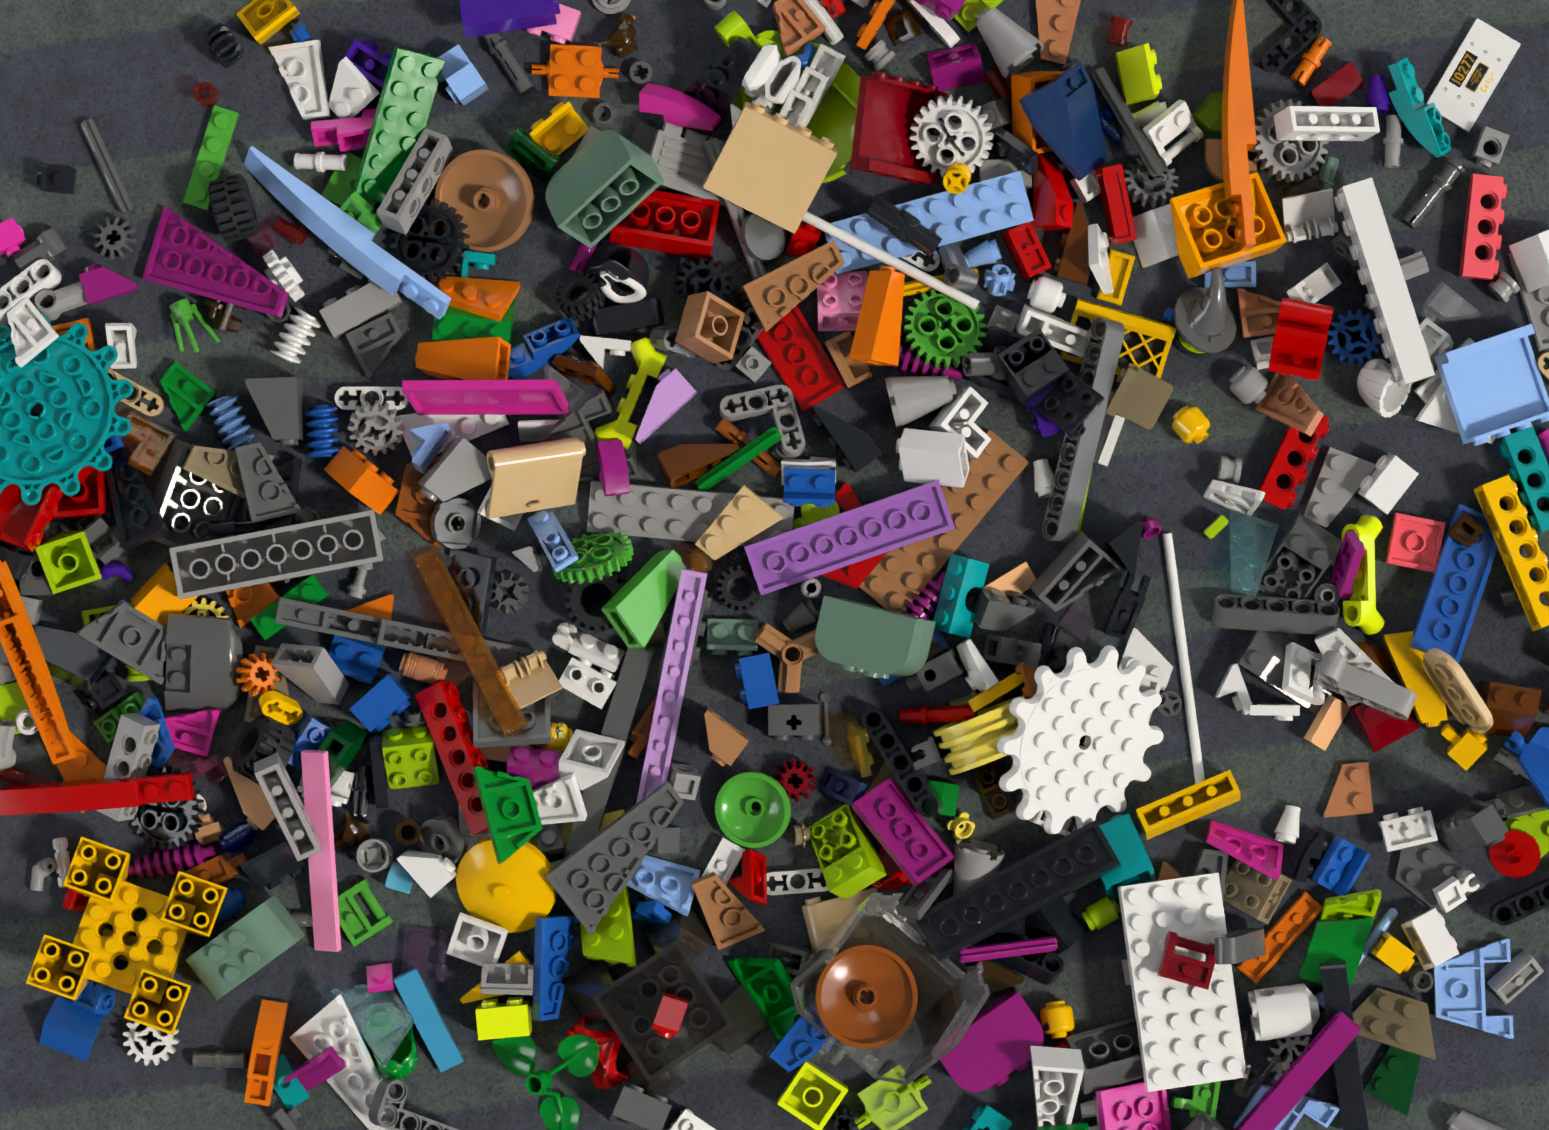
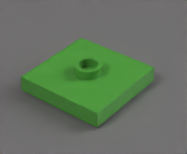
M348 151L344 153L348 159L346 171L335 170L322 193L323 197L339 206H342L351 196L362 159ZM365 199L374 208L377 201Z

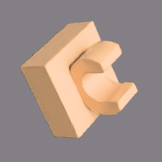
M210 814L199 817L203 823H201L202 827L198 828L199 832L195 833V836L201 845L226 838L224 828L219 822L214 823Z

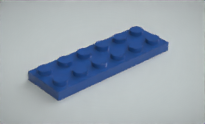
M1461 504L1456 506L1449 529L1463 510L1483 523L1484 529L1468 549L1450 535H1446L1409 647L1423 653L1432 648L1440 649L1449 654L1458 664L1498 549L1484 514Z

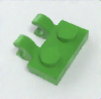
M355 191L340 207L342 211L359 223H362L375 235L380 229L378 226L383 227L378 214L371 213L374 208Z
M1221 1081L1193 1085L1191 1098L1172 1096L1171 1106L1173 1108L1188 1109V1116L1190 1118H1195L1203 1111L1215 1119Z

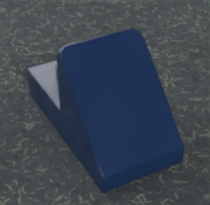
M827 767L817 790L851 806L855 801L863 797L867 784L831 767Z

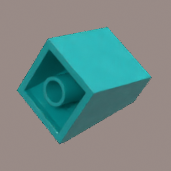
M1129 813L1115 815L1109 819V822L1099 825L1121 863L1120 867L1100 877L1109 900L1113 898L1115 900L1119 899L1118 886L1157 881L1153 865Z

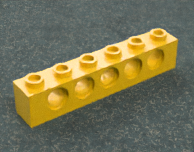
M1507 475L1474 489V492L1531 629L1536 631L1549 625L1548 560L1545 553L1539 548L1535 529L1529 524L1527 509L1519 500L1517 485ZM1500 499L1506 502V511L1500 507ZM1510 523L1516 526L1517 534H1513L1510 531ZM1520 547H1523L1526 550V558L1520 555ZM1530 570L1535 572L1537 576L1536 582L1531 580L1529 576ZM1540 594L1546 597V606L1541 604L1539 600Z

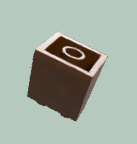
M1480 680L1478 694L1491 712L1494 721L1493 726L1486 733L1510 737L1513 731L1516 730L1524 738L1537 717L1541 690Z

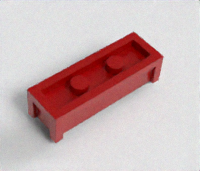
M1122 164L1095 169L1096 174L1093 176L1098 178L1109 234V243L1119 244L1137 240Z

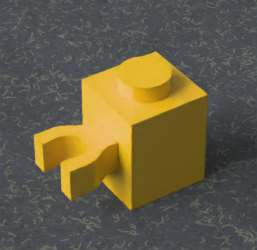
M1447 723L1441 729V734L1452 743L1447 749V754L1467 771L1487 750V743L1485 742L1487 738L1484 734L1472 732L1469 726L1460 734L1451 724Z

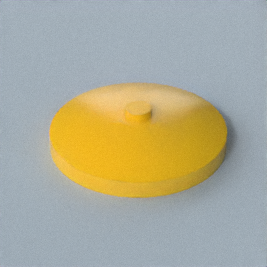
M491 837L484 838L470 847L461 859L457 869V891L466 910L472 917L508 929V933H518L534 928L535 918L546 917L553 908L557 891L544 875L552 869L550 862L539 849L529 842H526L502 864H498Z

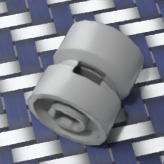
M370 839L364 841L359 846L356 859L363 870L379 872L391 865L393 849L383 839Z

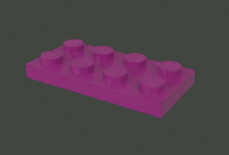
M892 777L851 805L914 887L954 858L950 850L923 816L917 812L912 802Z

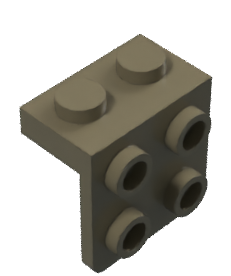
M1129 363L1126 369L1122 368L1115 380L1118 382V385L1114 392H1110L1106 413L1112 417H1115L1117 413L1146 429H1152L1173 391V385Z

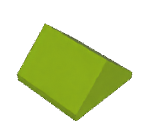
M84 530L62 531L35 547L53 594L102 578Z

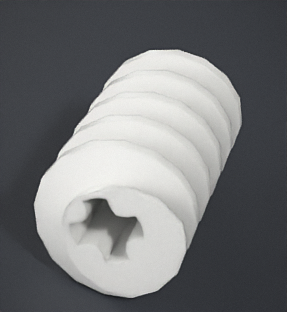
M294 306L298 315H289V318L294 323L284 324V327L289 332L279 333V336L284 341H275L274 345L279 350H270V352L290 363L300 364L301 360L297 357V354H306V351L301 346L311 345V342L306 337H315L316 334L311 328H320L321 325L315 317Z

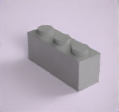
M368 279L369 284L362 288L356 285L345 291L347 296L339 300L334 297L322 304L324 308L319 311L331 334L337 339L403 303L399 293L396 292L392 296Z

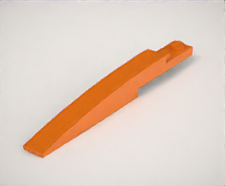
M1233 0L1227 32L1222 92L1223 181L1225 202L1235 201L1232 207L1233 217L1237 218L1238 226L1235 229V241L1239 243L1240 251H1250L1256 245L1247 151H1251L1257 144L1244 2L1243 0Z
M0 560V642L54 765L77 757V753L53 680L7 562H1Z

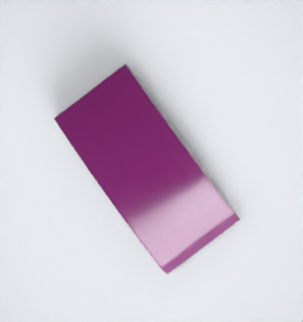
M622 440L597 442L595 449L601 467L599 478L605 497L629 494V474Z

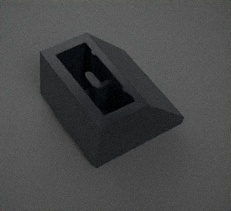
M1040 328L997 355L1007 383L1022 405L1060 381L1069 370Z

